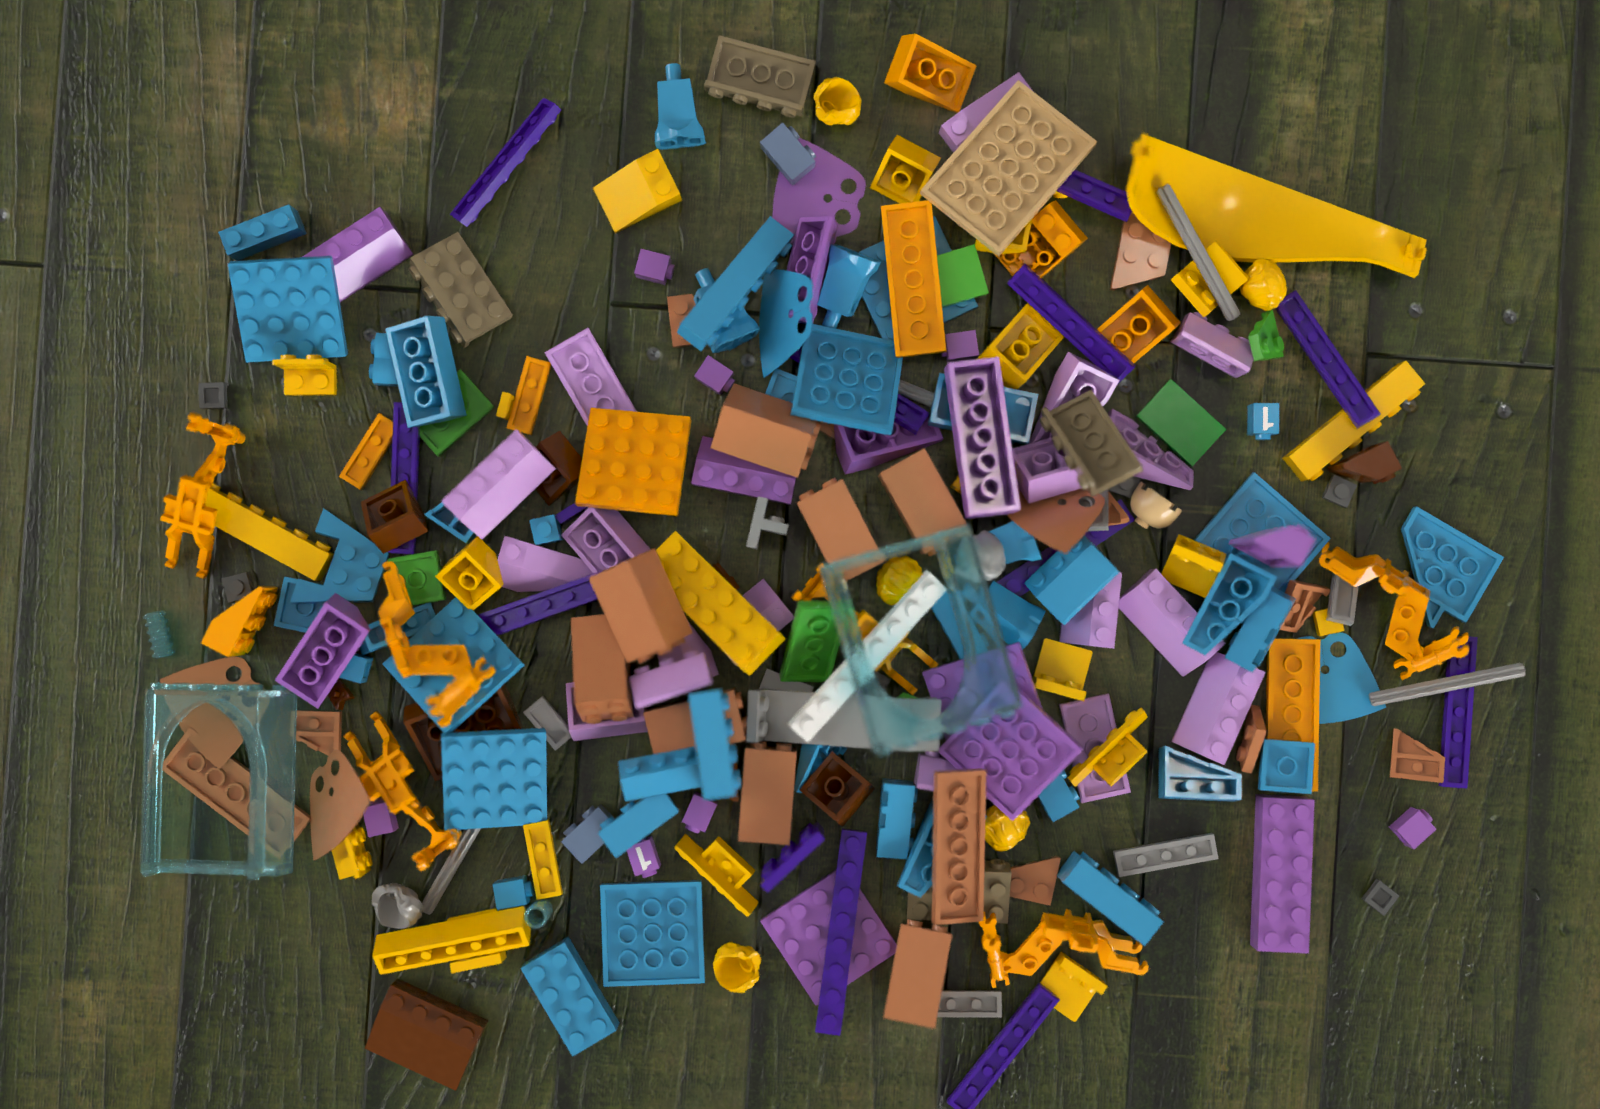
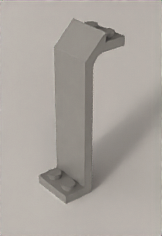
M771 689L748 691L746 742L774 741L898 751H939L941 699H937V697L897 698L851 695L813 738L806 742L787 723L816 692Z

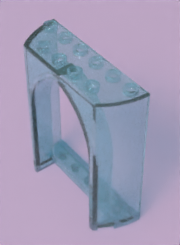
M969 524L819 566L873 752L877 753V756L893 752V746H896L897 749L917 745L916 739L930 741L943 737V731L947 734L966 730V724H969V726H979L992 722L991 717L1000 714L1001 718L1013 716L1016 714L1015 709L1023 707ZM934 546L964 651L963 675L958 691L949 706L937 718H923L904 710L893 702L878 684L868 661L843 571Z
M150 683V687L145 688L140 845L141 876H151L157 873L248 875V879H259L261 876L275 877L293 873L297 695L282 685H272V689H263V684ZM205 702L218 708L228 716L239 730L247 748L250 762L248 861L160 859L162 770L165 750L173 731L180 721L190 711Z

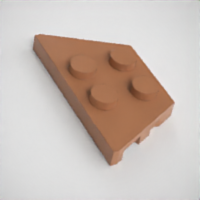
M1133 211L1128 221H1123L1110 290H1117L1147 280L1164 277L1166 273L1171 243L1154 234L1142 224Z

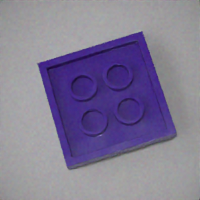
M818 822L813 825L808 823L799 832L800 838L795 842L790 840V844L783 846L781 855L776 860L772 857L763 865L760 885L767 893L825 839L824 828Z

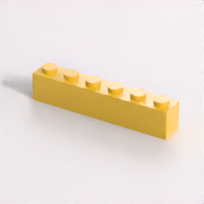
M1407 361L1396 364L1365 390L1381 415L1357 429L1344 409H1342L1282 459L1301 481L1309 479L1314 481L1324 473L1323 467L1328 463L1333 465L1343 457L1341 453L1349 447L1351 450L1363 441L1361 439L1362 435L1367 431L1370 434L1382 425L1380 421L1384 417L1388 416L1390 418L1401 410L1399 406L1405 400L1410 402L1421 393L1419 389L1425 385L1424 381Z
M213 482L208 490L205 506L217 509L215 521L217 528L310 579L322 581L334 556V553L329 551L331 549L329 545L318 540L316 543L308 540L309 535L297 528L294 531L285 527L287 524L285 521L275 516L272 519L263 515L265 512L263 509L253 504L250 507L241 503L243 500L241 497L231 492L226 495L219 491L221 486Z
M525 906L378 934L372 957L381 975L529 946L531 922Z

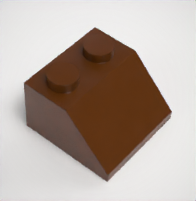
M561 431L549 436L536 446L556 468L535 489L548 506L557 501L579 482L582 457Z
M1385 441L1370 445L1327 467V469L1331 473L1361 483L1372 481L1373 484H1377L1396 477L1394 472L1402 469L1389 442Z
M406 480L361 502L368 537L383 554L428 532L424 513Z
M831 752L801 787L800 791L843 827L875 788L834 752Z

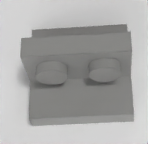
M758 496L746 545L748 548L758 550L762 531L787 536L789 525L784 524L785 519L771 515L769 520L765 519L769 503L767 498Z

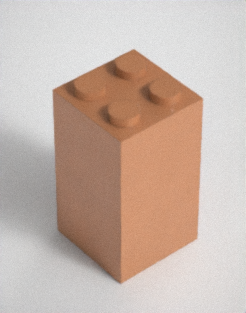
M734 383L723 404L711 449L798 478L800 470H806L822 423L817 422V420L790 415L792 409L791 402Z
M925 448L879 473L878 478L921 555L927 553L929 556H932L944 549L942 544L950 541L951 544H954L966 537L965 531L970 528Z
M833 478L822 484V490L814 493L812 489L800 495V501L797 502V506L827 565L835 573L834 578L837 584L840 585L885 561L843 479L837 482L836 478Z
M655 548L589 577L627 663L634 660L642 663L651 659L655 654H658V656L673 650V647L686 642L684 637L693 633Z
M606 615L571 618L574 702L582 722L598 724L601 720L624 721L629 717H634L632 687L629 678L631 677V663L626 662Z
M735 687L723 690V693L728 692L730 708L726 710L727 719L732 718L734 734L730 736L731 744L744 741L747 736V716L742 717L741 709L744 708V701L741 692L736 693ZM689 699L647 709L643 713L653 754L695 747L697 753Z
M767 741L746 744L738 841L790 844L797 748L792 747V743L777 742L776 746H769Z
M908 919L907 924L902 923L900 927L884 1018L935 1029L952 933L947 932L948 927L933 924L932 929L922 927L923 922Z

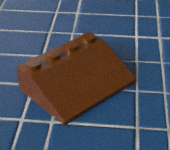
M504 684L452 733L523 729L506 685ZM417 702L405 706L403 723L434 780L443 779L441 733L444 732Z
M397 978L390 985L382 1002L365 1049L456 1091L489 1020Z

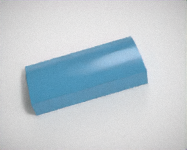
M939 373L928 426L952 430L945 374ZM1003 387L1011 443L1022 446L1027 445L1030 440L1038 394Z

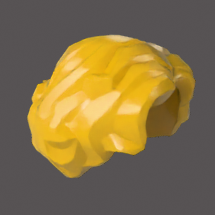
M839 77L826 78L817 86V90L814 93V101L816 103V116L826 125H850L857 120V117L860 115L862 100L857 89L850 81Z
M1268 259L1255 260L1245 271L1249 279L1239 287L1240 292L1249 300L1252 306L1269 311L1277 308L1286 296L1285 277L1275 262Z
M902 556L893 557L883 564L876 577L877 594L883 602L892 606L896 605L923 575L918 562L913 558Z
M996 805L991 806L985 811V815H987L985 819V841L991 845L992 849L999 852L1007 851L1025 838L1030 826V819L1025 810L1014 821L1007 817Z
M733 942L722 945L717 949L713 961L714 974L720 986L737 993H744L752 988L759 979L760 954L751 946H741Z

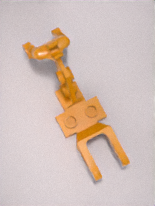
M192 412L188 416V419L191 421L186 429L211 435L216 445L194 477L184 475L180 478L178 495L168 494L164 497L163 502H166L160 520L172 524L165 532V535L168 537L165 555L168 561H166L165 567L173 569L176 566L179 558L182 533L186 532L194 536L195 543L200 548L197 562L199 571L196 573V577L205 579L210 569L215 539L211 534L214 532L217 509L205 506L208 490L211 488L215 476L224 470L227 446L230 444L235 445V443L242 444L246 438L245 434L236 426L230 424L223 426Z
M1329 542L1322 548V554L1319 558L1320 565L1352 586L1357 587L1379 577V582L1384 590L1391 594L1395 592L1399 595L1396 598L1385 645L1405 657L1396 660L1393 665L1395 669L1399 666H1406L1408 668L1400 673L1402 680L1410 677L1415 671L1421 672L1437 664L1441 665L1443 661L1454 656L1462 658L1468 654L1469 646L1465 643L1469 639V634L1465 632L1462 636H1458L1460 632L1458 626L1454 627L1449 635L1437 641L1434 640L1425 647L1420 645L1418 638L1430 599V590L1408 577L1409 572L1406 570L1403 572L1399 571L1391 565V560L1388 558L1384 560L1377 554L1356 558L1338 546L1329 551Z
M385 562L382 564V567L385 570H390L383 575L389 595L379 609V616L381 619L380 623L387 636V644L391 648L397 670L403 678L411 675H452L456 678L438 696H431L426 700L429 706L436 705L429 710L432 716H444L438 720V725L446 727L452 722V715L467 704L466 702L480 689V684L485 679L491 678L496 673V670L491 666L488 670L481 671V668L487 663L484 657H481L473 668L465 645L410 646L408 637L402 631L401 626L415 614L404 577L398 574V568L393 562Z
M822 562L816 568L818 573L806 582V587L802 592L797 591L793 596L797 602L811 601L816 598H825L831 602H844L839 597L834 600L827 594L826 582L835 573ZM852 609L848 614L846 623L849 626L846 630L862 642L878 625V622L864 610L858 613ZM908 632L874 670L877 672L879 669H882L911 695H914L918 689L891 667L893 658L902 648H908L930 668L937 667L939 664L907 638V635L910 633Z
M375 711L370 715V718L375 721L374 725L383 739L382 756L375 761H370L353 732L349 731L343 737L349 741L347 745L356 758V766L367 771L359 779L369 799L374 801L382 796L390 812L396 814L402 809L404 813L410 814L421 827L424 826L432 834L430 845L412 856V859L418 863V869L423 871L445 849L449 850L460 843L459 838L462 832L456 828L448 829L447 831L440 829L434 820L435 815L428 806L423 807L420 805L419 800L412 793L404 779L414 769L404 752L400 750V745L385 719L378 711Z
M1069 909L1065 910L1064 916L1043 913L1041 924L1015 952L1010 954L1000 951L1001 943L995 928L997 923L995 913H992L986 919L985 912L983 911V921H979V925L984 931L982 944L988 954L987 961L991 968L990 980L993 988H996V980L1001 981L1004 979L1006 986L1009 985L1008 973L1032 976L1061 945L1063 940L1069 941L1071 949L1080 952L1096 953L1097 951L1103 968L1135 973L1137 975H1143L1149 969L1147 961H1143L1139 965L1136 957L1119 955L1114 951L1119 950L1137 954L1142 950V944L1139 941L1133 944L1130 936L1109 932L1104 921H1092L1090 913L1085 912L1084 917L1073 916Z

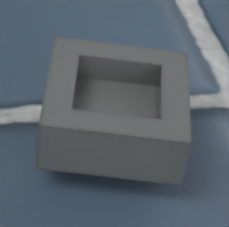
M198 383L200 409L228 408L227 383Z
M1331 475L1321 498L1342 508H1347L1357 485L1336 475Z
M1132 476L1109 488V492L1131 499L1141 478Z
M249 572L222 578L228 603L240 601L254 591Z
M1376 879L1361 899L1385 916L1399 898V895L1383 882Z

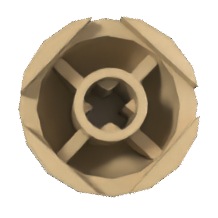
M1140 482L1134 490L1130 501L1131 510L1137 516L1134 521L1145 529L1149 526L1160 529L1171 525L1181 514L1182 510L1177 508L1174 511L1172 509L1174 506L1172 502L1152 488L1148 487L1147 490H1144L1143 488L1146 484Z

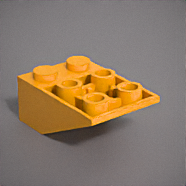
M1055 200L1046 205L1032 218L1026 252L1001 254L999 257L996 254L994 255L1012 276L1025 263L1040 278H1043L1088 238Z
M259 586L212 620L201 644L227 657L241 656L248 653L254 645L255 640L253 637L256 631H259L266 621L264 615L267 609L271 608L276 602L277 594L275 593L278 588L275 586Z

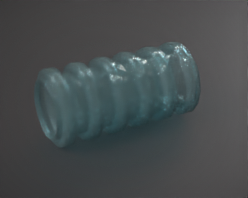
M163 610L147 613L143 616V619H146L147 622L144 625L149 630L146 633L150 635L148 642L152 643L150 650L154 652L152 658L155 659L171 656L176 653L175 650H172L174 643L170 642L172 635L168 634L170 627L166 625L168 619H165L164 615H167V613Z
M547 899L535 900L525 912L526 924L535 929L544 926L553 913L551 902ZM534 909L540 910L544 917H538L534 913Z

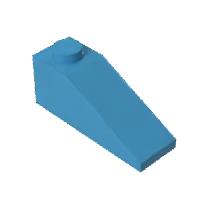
M431 602L415 607V614L401 626L402 631L406 633L408 638L414 636L436 616ZM380 620L368 624L371 630L359 647L362 656L389 646Z

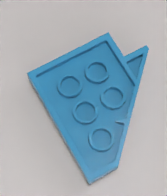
M1413 507L1402 525L1401 531L1414 580L1430 590V599L1424 616L1426 625L1429 628H1434L1443 612L1466 623L1504 557L1419 507Z

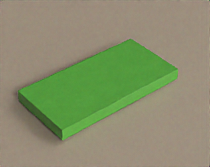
M798 601L779 674L781 682L827 681L833 671L850 611L849 602Z

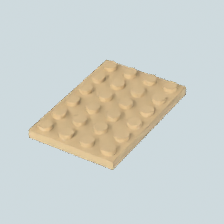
M1018 80L920 190V194L999 257L1093 150L1097 141Z

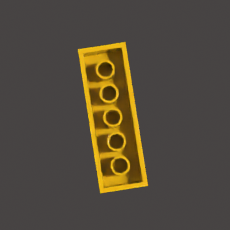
M676 531L656 550L682 610L749 676L785 640Z

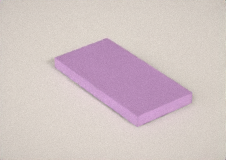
M589 328L584 329L545 352L587 427L590 408L637 412Z
M1108 693L1085 698L1084 701L1075 700L1059 704L1064 730L1083 747V750L1071 761L1072 767L1078 763L1082 764L1088 758L1089 752L1095 746H1101L1107 740L1106 737L1110 731L1116 728ZM1093 770L1077 785L1081 803L1131 793L1127 773L1110 787Z

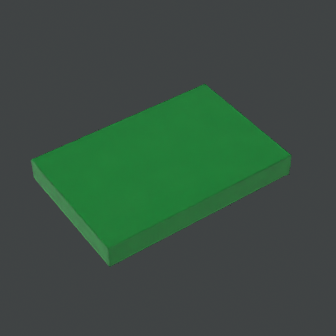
M1169 379L1135 416L1190 467L1204 455L1226 430L1172 379Z

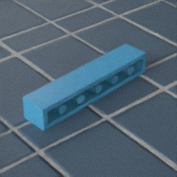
M770 216L680 323L677 333L700 351L706 345L711 347L720 335L717 333L721 327L726 329L735 316L732 315L736 309L741 311L749 301L748 294L751 291L756 293L764 282L762 277L766 273L771 275L779 264L777 259L780 256L785 258L793 246L790 242L794 234Z

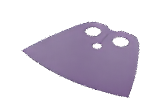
M799 138L798 141L802 146L808 145L816 155L814 158L815 168L793 186L779 172L774 194L773 219L794 234L790 244L794 242L800 217L830 216L835 220L836 212L840 209H846L850 212L851 219L845 225L836 222L838 226L836 237L854 231L859 224L860 211L857 208L858 201L864 196L866 182L864 177L841 159ZM853 179L857 185L856 191L852 194H845L841 190L843 180ZM826 194L832 196V201L829 203L823 200Z

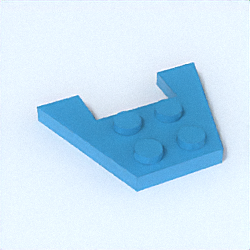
M323 508L315 532L316 534L339 540L324 584L319 585L298 578L290 603L321 604L325 603L335 593L350 603L374 602L385 570L382 564L387 562L389 553L383 554L372 541Z

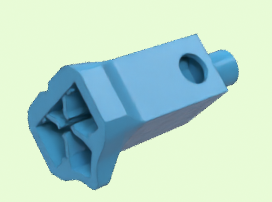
M668 64L665 66L667 81L657 82L659 122L655 131V146L657 149H675L706 144L703 128L697 120L690 78H681L680 64Z
M831 244L828 254L829 266L817 305L828 309L822 326L837 329L841 315L846 317L854 315L866 285L872 274L878 270L881 261L844 246Z
M708 268L702 269L695 274L701 286L693 298L695 304L699 302L715 283ZM744 308L741 311L739 309L734 311L732 315L735 317L726 329L724 327L719 329L717 333L720 335L710 347L712 353L733 350L757 336L760 327Z
M1013 520L1006 525L989 531L1000 540L1004 549L1006 564L1021 560L1032 562L1043 560L1037 539L1023 530ZM958 553V554H956V557H957V560H958V563H959V559H958V558H959V553Z
M969 581L962 591V594L976 603L970 614L972 617L994 632L1008 645L1020 642L1022 650L1033 638L1046 610L1025 601L995 581H992L985 590Z

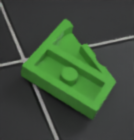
M1273 310L1263 312L1261 314L1263 320L1256 322L1254 330L1248 336L1254 361L1284 357V342L1279 336Z

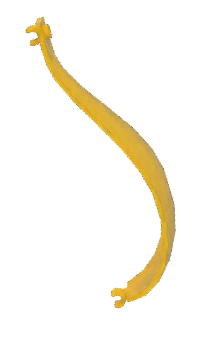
M1141 133L1139 141H1135L1131 154L1134 157L1127 184L1129 206L1138 220L1154 234L1180 248L1188 250L1156 193L1160 187L1169 184L1204 248L1207 249L1212 243L1217 241L1234 261L1254 262L1259 259H1268L1275 263L1355 261L1377 264L1413 278L1419 274L1421 262L1424 260L1427 250L1425 248L1426 239Z

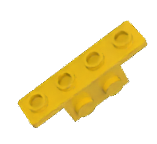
M1142 708L1130 712L1124 720L1125 723L1119 729L1114 728L1106 737L1107 740L1101 746H1095L1082 764L1078 763L1071 769V775L1068 777L1069 781L1076 787L1094 770L1112 787L1147 753V750L1131 735L1148 718L1146 712Z
M685 834L675 845L674 849L701 876L705 877L715 886L719 893L731 901L737 910L748 917L758 905V901L742 885L756 870L720 836L703 850Z

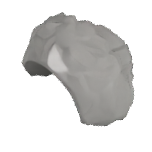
M981 531L978 535H969L963 542L962 547L959 548L958 559L960 566L976 579L992 580L998 577L1006 567L1003 546L1000 540L988 531Z
M390 883L378 886L372 893V905L375 908L380 924L383 926L405 929L413 926L422 917L424 905L418 899L417 893L408 887L397 883Z

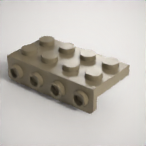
M719 35L704 88L710 96L715 98L726 96L733 98L732 101L738 104L746 105L748 102L756 104L757 108L764 111L775 109L781 111V114L787 117L795 118L796 115L802 117L816 61Z
M459 232L410 258V268L408 270L415 281H420L424 287L422 289L424 296L429 302H434L438 308L436 310L438 317L445 318V322L451 328L450 334L457 344L461 343L465 348L469 346V342L512 318L513 314Z
M1092 390L1051 411L1047 407L1041 409L1042 418L1039 420L1044 431L1051 432L1057 451H1063L1065 454L1064 460L1071 471H1076L1080 487L1083 490L1087 489L1092 497L1143 471V466Z
M1002 859L984 861L983 911L985 912L986 919L992 913H995L997 923L1008 924L1011 868L1010 864ZM932 886L921 898L908 892L907 920L932 921Z

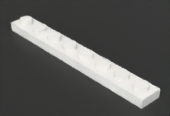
M926 571L787 724L806 742H809L943 595L947 588L930 572Z

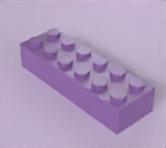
M999 357L950 362L944 368L964 518L972 519L1016 513L1020 510V502Z
M1256 794L1250 945L1257 951L1309 953L1314 799L1306 796Z

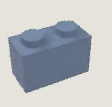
M782 123L760 141V148L793 186L815 168L814 158L816 155L808 145L802 146L798 141L800 136L792 126L787 128Z
M602 804L597 808L592 805L581 815L584 820L578 826L573 823L563 832L566 837L561 842L581 864L604 844L598 831L602 829L600 824L612 815Z

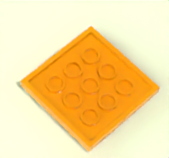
M590 408L575 504L580 507L678 516L691 417Z

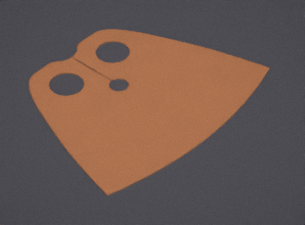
M1017 484L1020 510L1006 515L1036 539L1066 554L1083 537L1099 516L1104 507L1105 499L1100 494L1092 497L1087 489L1083 490L1081 488L1028 503ZM1089 496L1095 500V504L1091 507H1083L1079 504V499ZM1060 499L1067 501L1064 505H1060L1057 502Z
M228 657L210 661L160 679L167 703L182 731L186 733L189 727H191L200 734L196 736L190 735L188 739L219 770L246 739L261 717L268 702L266 690L260 683L252 680L251 668L240 657ZM232 666L239 667L242 672L241 678L236 682H230L226 678V672ZM249 691L256 692L259 697L258 703L253 707H247L243 703V696ZM226 693L231 695V700L228 702H224L222 699Z
M335 749L328 756L327 763L323 767H318L311 777L310 824L313 861L330 852L345 839L371 802L353 767L345 755L338 749ZM337 759L339 761V772L334 776L331 772V765ZM319 776H322L324 780L321 792L316 790V780ZM331 787L334 789L333 796L329 795Z

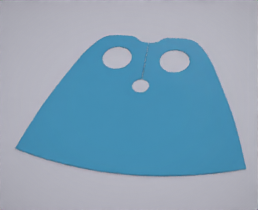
M775 269L771 275L767 273L764 275L759 317L760 356L764 378L791 357L811 334L813 315L810 312V302L813 297V283L809 277L803 274ZM802 286H805L807 288L806 299L803 302H799L798 291ZM792 309L794 313L792 318H789L788 314ZM805 317L807 327L803 333H799L797 329L798 321L800 318Z
M1341 632L1329 634L1326 638L1319 639V724L1351 720L1386 708L1385 704L1372 706L1370 703L1369 693L1380 691L1353 639L1346 633ZM1306 636V637H1300V638H1297V639H1315V638L1312 637V636ZM1334 642L1344 643L1346 646L1345 655L1335 657L1331 654L1330 647ZM1324 665L1329 667L1327 674L1321 672V667Z

